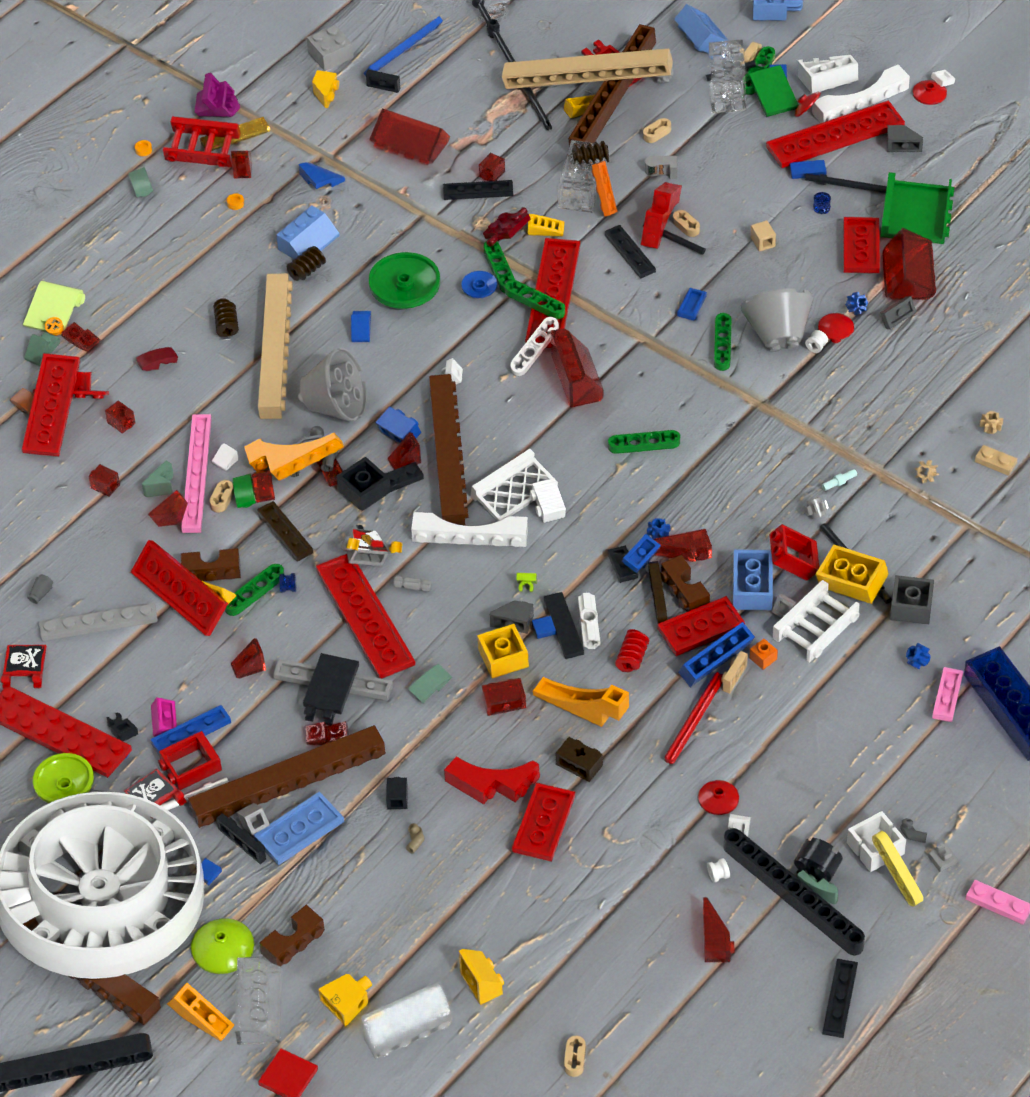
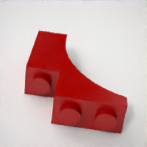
M664 182L654 190L652 207L646 211L641 245L659 248L667 220L673 208L679 203L682 185Z
M456 756L444 769L445 782L483 805L488 799L494 797L496 791L516 803L520 797L525 796L528 788L540 778L539 764L533 760L510 769H487L472 765Z

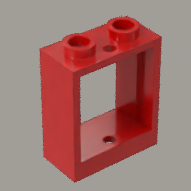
M783 524L769 534L772 563L806 581L816 575L820 568L817 541ZM787 547L797 551L799 558L787 553Z
M202 731L159 751V766L162 771L166 770L168 780L173 785L175 784L178 790H182L222 771L220 758ZM200 750L207 762L178 776L170 763Z

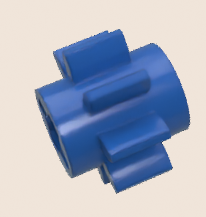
M854 292L852 295L847 296L848 300L845 305L849 313L854 312L855 315H859L861 312L867 311L868 301L865 294L860 295L859 292Z
M655 518L652 522H648L647 535H651L653 540L662 542L665 537L669 538L670 524H666L665 519Z
M920 643L909 647L906 652V657L909 659L907 663L917 669H920L921 666H926L931 658L928 653L930 649Z

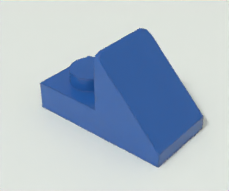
M353 311L351 315L352 342H370L371 311Z
M645 534L626 554L622 562L637 573L642 567H646L661 545Z

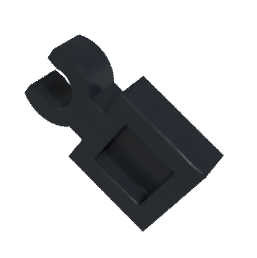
M115 713L116 719L114 720L106 717L111 733L117 739L125 741L138 735V728L128 718L122 720L120 713Z

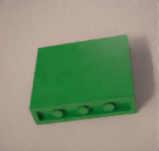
M889 172L880 237L944 244L945 237L949 238L950 227L946 226L951 222L952 213H948V210L952 211L953 200H950V197L954 196L955 188L951 186L952 179H949L948 186L898 181L895 180L896 173Z

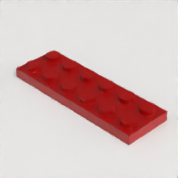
M43 353L23 441V453L59 457L79 370L80 357Z
M153 540L147 541L131 573L205 636H210L228 603Z

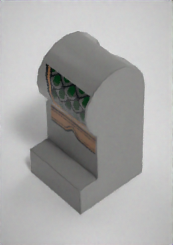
M650 156L645 160V172L648 176L669 175L670 179H677V156Z

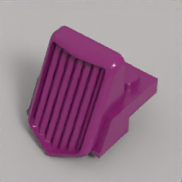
M211 72L205 74L203 90L199 91L196 96L195 114L197 116L209 117L234 116L240 109L239 101L234 95L235 90L226 81L219 82Z

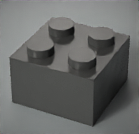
M895 575L890 620L929 624L934 579Z

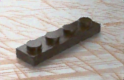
M274 501L257 509L258 515L297 562L313 554L311 545Z

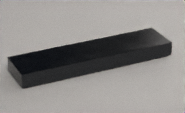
M513 181L443 184L444 200L513 196Z
M621 225L605 231L606 238L640 279L656 272L655 266Z
M563 592L544 596V602L555 626L556 635L565 659L584 655V649Z
M837 959L823 1026V1035L844 1038L858 962Z

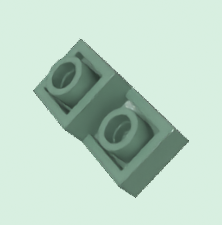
M145 167L129 173L137 197H145L150 192H153Z
M437 664L416 680L408 689L424 703L436 690L440 691L453 677L441 665Z
M804 870L797 874V878L830 904L838 902V889L833 883H829L824 878L817 883L815 877L811 874L808 875Z

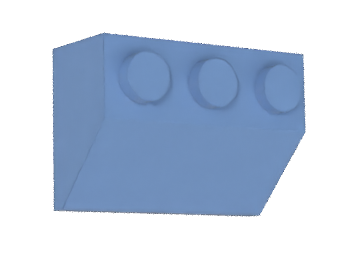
M688 4L684 6L674 19L678 23L677 27L686 33V38L694 43V47L699 52L704 51L709 54L731 44L706 13Z
M310 206L276 236L278 250L296 259L297 256L312 246L322 251L340 235L323 211Z

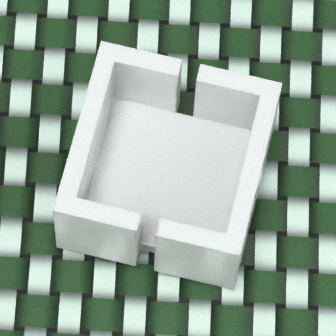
M883 811L849 828L847 833V844L857 856L860 855V860L870 872L885 865L872 841V836L878 832H886L899 855L905 854L906 839L896 827L893 828L892 822Z

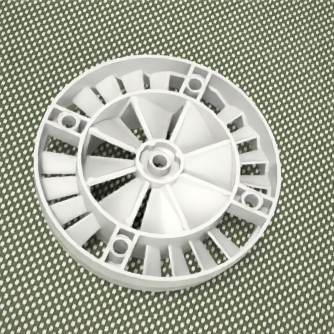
M90 792L68 796L51 802L22 820L7 837L0 851V927L8 941L24 957L40 967L62 975L90 979L110 978L145 969L170 955L187 939L194 929L203 908V868L197 846L190 832L167 809L134 795L117 792ZM98 844H103L101 869H99ZM182 847L189 855V857L167 863V852ZM68 852L85 874L80 878L55 862V860ZM194 864L197 869L196 875L168 877V867ZM44 876L78 886L79 892L53 895L42 885L39 878ZM168 882L195 883L191 894L169 892ZM169 897L185 901V905L173 919L170 920L163 915ZM80 899L83 906L72 904L71 902ZM35 917L39 925L31 931L23 923Z

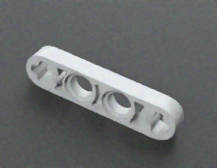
M548 317L544 319L514 357L510 367L515 376L524 375L557 334L559 323L556 318ZM552 324H554V328H553V327H550V328L548 329L547 325H552ZM542 336L545 338V341L537 343L535 339ZM527 350H533L535 352L534 355L531 357L525 356L524 353ZM522 363V369H516V365L520 366V364Z

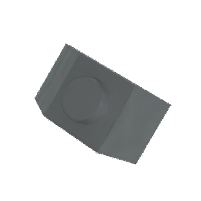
M905 125L887 126V152H922L923 137Z
M514 600L491 611L489 614L490 627L502 628L515 624L518 632L528 634L534 617L533 604Z

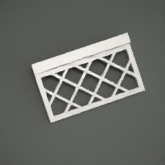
M528 449L474 484L471 488V498L474 501L478 500L497 521L514 515L533 502L530 495L524 494L525 488L532 489V484L526 483V477L537 478V482H539V479H551L553 477L534 458L535 453ZM534 465L538 469V474L527 472V468ZM515 476L524 477L523 483L512 482ZM501 485L510 486L509 492L498 491V487ZM512 486L523 488L522 494L511 493ZM494 495L495 501H486L483 497ZM497 496L508 497V504L498 503ZM510 497L522 499L521 503L518 505L510 504ZM496 507L507 508V512L502 516L495 510Z

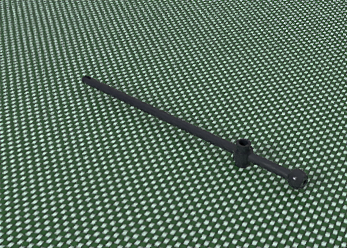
M472 0V5L479 9L487 24L488 36L496 39L508 62H516L499 33L500 25L498 21L491 19L484 6L485 1ZM530 87L523 88L546 130L549 131V128L552 130V125Z

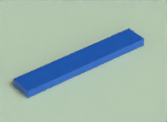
M439 16L369 66L367 70L378 71L438 28L443 21Z

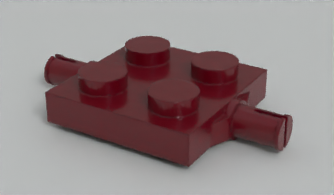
M522 207L516 213L505 212L500 214L498 219L491 223L483 232L485 239H489L487 240L488 246L492 247L497 241L502 239H511L531 220L527 209Z

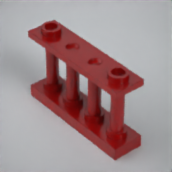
M172 116L170 122L175 135L171 148L163 147L165 160L232 167L233 164L228 151L231 140L240 138L241 133L237 123ZM182 133L192 134L188 150L178 149ZM199 135L208 136L204 152L194 151ZM215 137L225 138L221 154L211 153Z

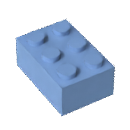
M734 550L733 606L736 610H772L773 563L771 550Z

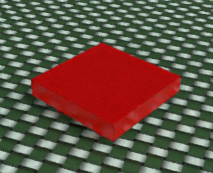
M280 1048L259 1079L258 1084L282 1097H300L318 1071V1065Z

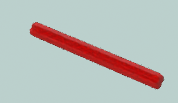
M719 672L714 673L665 755L666 763L674 764L723 683L721 682L723 674Z

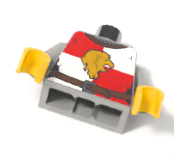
M356 525L343 540L341 549L347 551L349 563L382 566L388 554L402 553L403 543L393 541L391 544H386L375 530H364L362 525Z

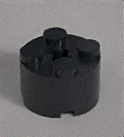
M812 838L809 841V839H806L794 860V864L798 869L796 872L798 874L804 870L808 875H813L817 883L823 878L830 882L843 860L842 855L839 851L836 854L832 850L833 846L824 840Z

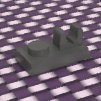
M906 296L880 313L885 328L891 329L917 311L912 297Z

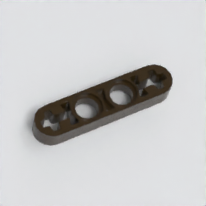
M652 561L648 562V570L657 624L667 620V610L659 562Z

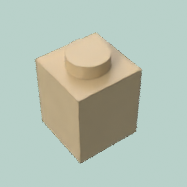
M767 220L751 225V239L759 252L775 247L776 233Z

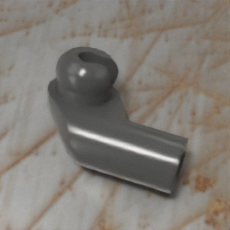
M903 819L900 828L906 838L926 843L927 833L916 831L912 826L913 821L911 819Z

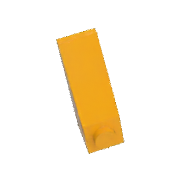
M188 983L183 985L167 1003L183 1019L219 1041H222L234 1027V1024Z

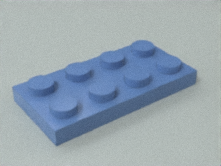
M319 791L272 822L270 826L255 833L254 840L260 841L265 846V852L279 866L342 824L344 817Z

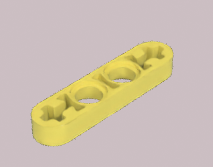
M884 831L873 835V844L909 905L916 906L923 901V895L890 837Z

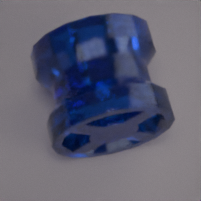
M826 192L816 193L813 198V210L818 214L828 213L831 209V196Z
M280 574V592L285 593L289 590L296 592V574Z

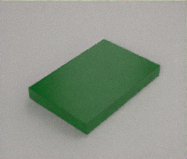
M781 65L749 73L748 77L766 117L797 109L799 104Z

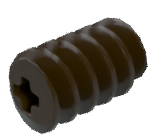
M597 141L594 142L593 147L588 142L586 148L583 143H580L579 148L576 144H573L572 156L574 166L576 161L581 166L583 160L588 165L590 159L593 164L596 163V159L601 162L603 158L608 163V145L604 141H601L600 146Z
M312 246L288 263L286 266L287 271L294 280L299 281V278L305 280L306 276H310L311 272H315L316 268H320L321 264L326 263V258L317 247Z
M218 299L213 305L216 333L220 337L233 336L239 331L236 305L228 299Z

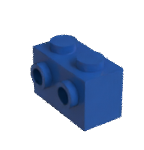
M390 406L375 422L381 433L407 449L421 434L418 427L419 423L414 418H408L400 409L395 410Z

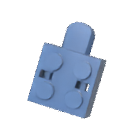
M753 0V20H786L787 11H801L803 9V0Z

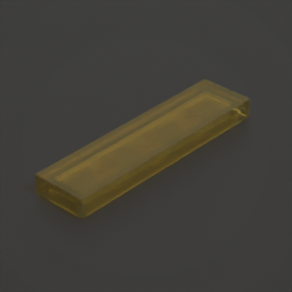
M264 117L240 124V138L232 139L231 144L270 132V127ZM203 136L200 138V142L203 145L204 149L207 143L208 136ZM215 137L212 151L223 147L224 137Z

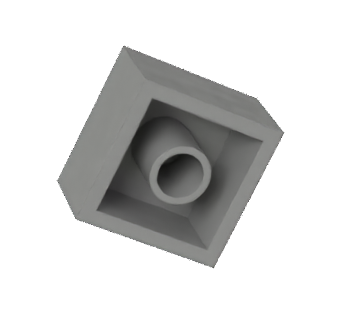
M336 25L307 37L308 53L324 71L354 59L351 41Z

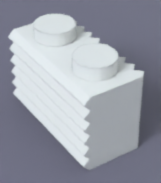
M555 478L532 483L530 496L532 501L537 503V506H535L537 516L542 517L544 523L564 518L566 508Z

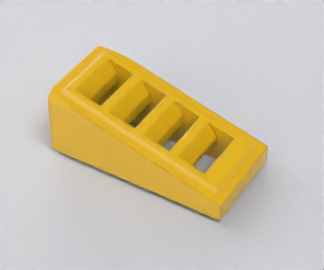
M595 95L565 99V113L570 118L583 115Z
M529 214L531 220L528 222V235L563 236L565 221Z

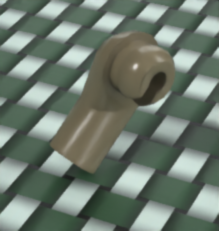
M416 823L408 827L411 842L406 846V850L411 854H414L425 839L421 827Z

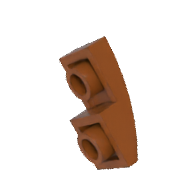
M22 388L10 401L19 410L25 411L30 415L34 394Z

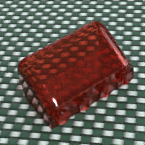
M382 108L369 140L374 143L373 146L377 149L383 150V148L389 150L388 152L394 155L400 153L409 160L415 158L421 164L428 166L429 163L433 164L448 144L450 136L442 128Z
M902 228L887 243L882 253L885 296L892 300H901L906 296H911L912 300H928L936 293L932 241Z
M551 330V356L570 408L601 401L604 396V390L589 349L568 330Z

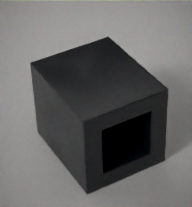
M387 778V810L408 809L407 778Z

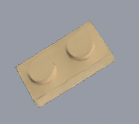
M986 445L982 446L975 457L976 463L1008 476L1018 458Z
M740 651L738 656L732 659L728 672H724L721 679L724 692L731 693L747 667V653Z

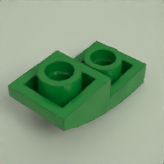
M251 473L233 478L237 508H247L256 504Z

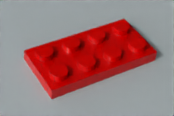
M844 217V273H880L879 218Z
M725 596L657 624V629L674 655L678 656L721 638L742 622L745 624V622L728 597Z
M536 783L512 846V852L552 862L575 799V792Z

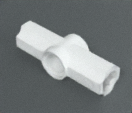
M583 593L581 596H578L583 646L588 649H595L600 645L595 595Z

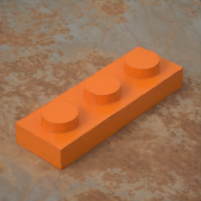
M606 162L595 163L592 165V175L596 180V191L601 201L600 207L604 216H609L618 211Z

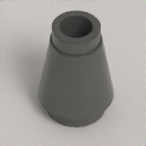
M43 574L36 577L28 599L38 604L53 588V581Z

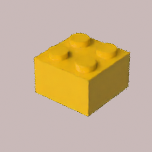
M515 624L477 635L479 653L492 679L529 667L528 651Z

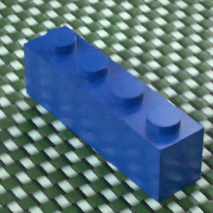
M742 622L684 663L678 673L691 688L749 646L755 636Z

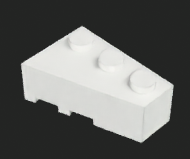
M851 55L829 57V60L819 61V58H813L811 62H803V59L797 60L798 78L811 93L832 89L858 80V63Z

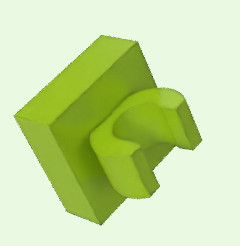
M517 573L516 580L520 583V592H523V586L526 584L530 586V592L534 591L533 583L537 584L536 573Z

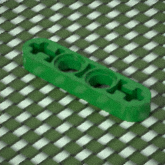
M766 46L758 53L755 59L756 67L750 68L742 81V92L744 94L752 95L755 93L753 86L750 85L751 82L748 75L755 71L767 69L772 65L775 60L774 48ZM758 64H765L766 66L761 67Z
M486 241L484 243V254L500 290L505 293V281L515 280L499 243L496 242L490 247ZM494 259H501L500 262H493ZM499 271H506L507 273H506V274H499L498 272H499Z
M509 280L505 283V294L508 297L549 317L561 319L565 316V305L562 302L517 280ZM525 294L532 295L530 298L523 297ZM540 301L547 302L545 305L538 304Z
M720 313L715 318L714 367L719 371L728 370L731 363L732 319L727 313ZM722 321H725V326H721ZM720 333H725V334H727V336H726V337H720L719 334H720ZM721 346L727 347V349L723 351L719 350L718 348ZM721 357H724V363L720 362Z
M675 430L613 435L608 439V449L614 454L674 449L680 445V433ZM650 439H657L658 442H657V443H650L649 440H650ZM637 440L640 443L638 445H633L630 442Z
M280 564L268 566L234 593L236 597L227 605L225 612L230 616H236L274 588L285 577L283 566ZM259 582H266V583H267V584H266L265 586H263V587L257 586V583H259ZM244 593H252V596L249 598H244L242 595Z

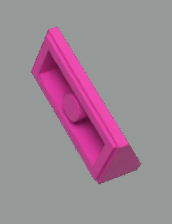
M156 697L151 704L154 737L177 727L175 701Z

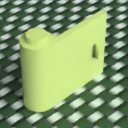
M41 281L23 326L46 331V321L51 317H57L61 319L64 325V330L60 334L63 335L74 306L79 307L84 303L85 294H83L81 289Z

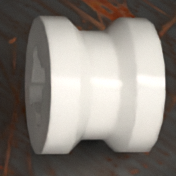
M814 330L811 337L806 340L805 345L811 352L820 353L823 346L828 342V337L824 332Z
M724 858L719 859L716 863H707V870L713 883L718 882L721 878H730L729 867Z

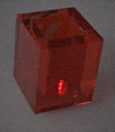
M491 152L479 164V177L483 180L497 181L505 172V159Z
M101 464L95 470H92L89 475L91 489L108 497L120 486L118 472Z

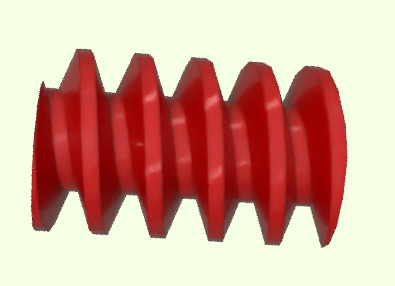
M635 629L627 630L615 662L616 667L622 672L627 673L638 670L643 660L642 657H644L648 647L649 637Z

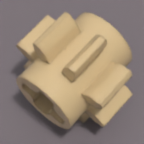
M989 411L986 415L982 414L980 427H984V432L994 434L997 430L1001 431L1003 418H999V413Z
M928 460L926 464L924 461H920L921 466L915 468L918 474L916 478H922V483H926L927 479L930 482H934L933 477L939 475L936 472L938 465H931L932 460ZM926 468L929 469V471L927 472L928 475H925L924 473L927 471Z

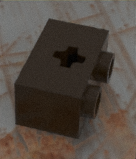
M568 737L555 753L557 766L588 782L594 778L603 766V754L600 751L590 748L580 740H575L571 737Z

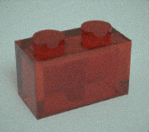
M521 678L482 685V698L487 716L526 708V695Z

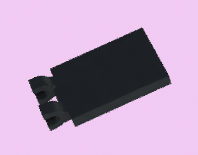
M324 653L320 654L303 700L306 721L313 722L316 710L318 709L324 711V725L332 726L335 714H342L359 667V661Z

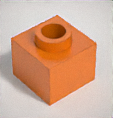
M762 639L750 648L749 659L764 670L777 660L778 650L766 639Z

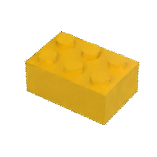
M834 544L816 573L818 583L822 580L829 584V591L872 604L889 575L885 560Z

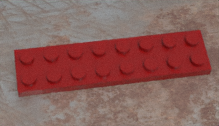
M888 100L767 141L766 148L780 167L785 168L790 166L792 162H802L887 133L888 125H905V121Z
M545 238L535 290L565 305V316L557 319L559 330L546 348H562L580 252V241ZM545 301L538 302L539 305H545L547 303ZM531 308L525 343L543 320L549 316ZM552 324V325H547L548 329H549L550 327H553V328H554V324ZM539 336L535 339V341L537 343H543L545 341V338Z
M347 554L316 565L318 575L378 678L383 679L415 666L413 656L359 565L349 563Z
M7 685L0 692V725L58 754L72 753L79 755L90 763L94 772L108 778L132 751L131 745Z

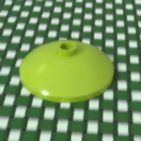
M72 753L56 754L45 759L36 768L33 775L34 790L47 803L72 795L88 793L94 782V773L90 763L83 757Z
M228 918L215 919L204 924L197 930L191 942V952L196 964L203 970L214 974H227L242 968L250 960L254 951V939L248 927L237 920Z

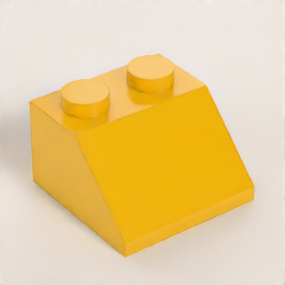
M459 950L460 973L479 1004L482 1005L502 995L504 981L499 973L496 974L493 970L494 965L489 957L486 958L482 951Z

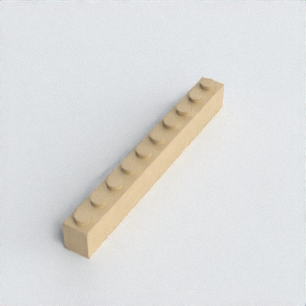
M668 48L507 62L504 64L502 79L506 89L666 76L671 75L673 60Z
M288 273L267 274L258 401L260 419H282V411H286V402L283 400V397H286L287 394L284 384H287V373H285V370H288V359L285 358L289 357V347L286 344L290 343V335L287 333V330H290V320H288V317H291V306L289 304H292V294H289V291H293V282L289 281Z

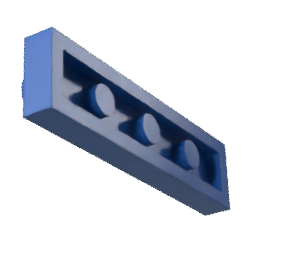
M220 705L152 738L151 744L159 755L160 750L200 731L206 736L230 724L231 718L223 706Z

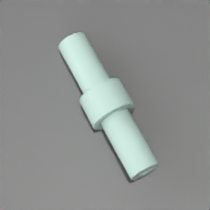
M853 469L844 474L840 473L834 476L832 480L822 484V489L826 491L835 486L839 487L845 484L847 480L857 476L856 470Z

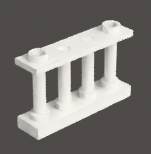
M824 580L816 585L773 626V639L777 642H780L784 637L792 639L807 649L806 661L809 663L814 658H818L823 649L851 622L854 623L860 615L858 602H855L848 608L829 596V584ZM821 602H826L843 615L836 620L817 608V606ZM808 614H814L831 626L824 632L804 618ZM800 625L819 638L812 644L792 631V629Z

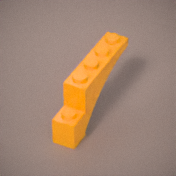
M331 433L311 442L293 445L266 443L260 438L244 446L249 464L257 472L269 467L270 472L280 481L344 448V445L335 433Z
M543 677L533 690L534 696L600 727L604 725L609 717L619 721L629 708V692L612 684L609 688L582 689L567 686Z

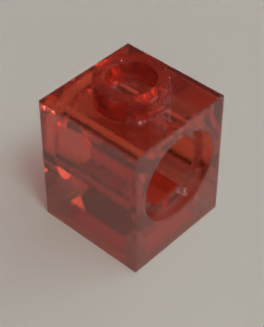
M119 400L105 410L107 423L122 434L136 424L134 411Z

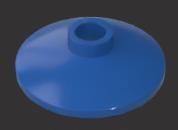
M474 271L463 278L461 286L463 292L468 296L484 298L495 292L497 280L489 272Z

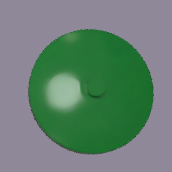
M401 252L388 255L379 260L372 267L369 274V288L373 297L380 303L392 308L407 309L423 305L436 295L440 287V272L436 264L426 256L417 253Z

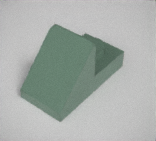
M44 332L41 336L32 334L24 357L25 360L40 366L43 353L51 354L60 344V338Z
M166 460L142 483L145 497L170 495L173 493L170 482L174 476L172 463Z

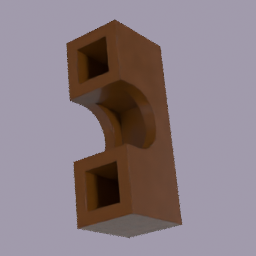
M238 548L219 550V558L210 563L204 562L201 559L200 552L181 553V564L201 581L241 578Z
M682 555L661 563V580L668 584L671 594L677 597L683 610L685 609L688 612L710 603V594L701 581L695 584L685 583L691 580V567Z
M307 904L291 916L292 928L296 931L294 934L283 936L274 930L259 942L261 954L277 969L283 964L290 962L294 955L303 951L310 942L318 939L325 931L323 919Z

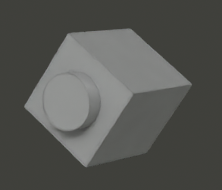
M255 803L236 812L243 829H246L251 835L270 826L263 808Z

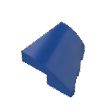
M309 162L298 164L301 177L308 184L311 183L316 189L327 184L334 187L345 181L344 176Z

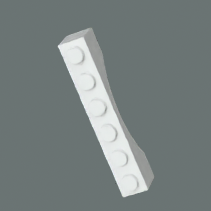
M899 65L884 70L882 76L875 84L861 92L840 96L826 95L817 99L812 105V114L820 123L862 110L909 89L910 76Z
M414 512L411 528L412 542L526 547L528 517L508 516L488 525L463 526L447 522L433 513Z

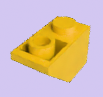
M317 70L312 81L313 94L325 108H328L330 103L334 101L335 91L339 89V80H337L336 73Z

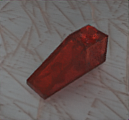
M706 529L653 539L661 545L655 556L675 558L682 555L686 561L691 562L712 558V545Z
M703 897L705 962H730V954L735 953L734 941H730V932L709 899Z

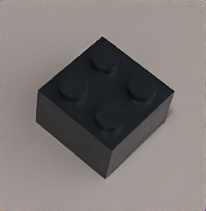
M367 457L362 458L336 476L338 491L361 511H364L391 492L390 477Z

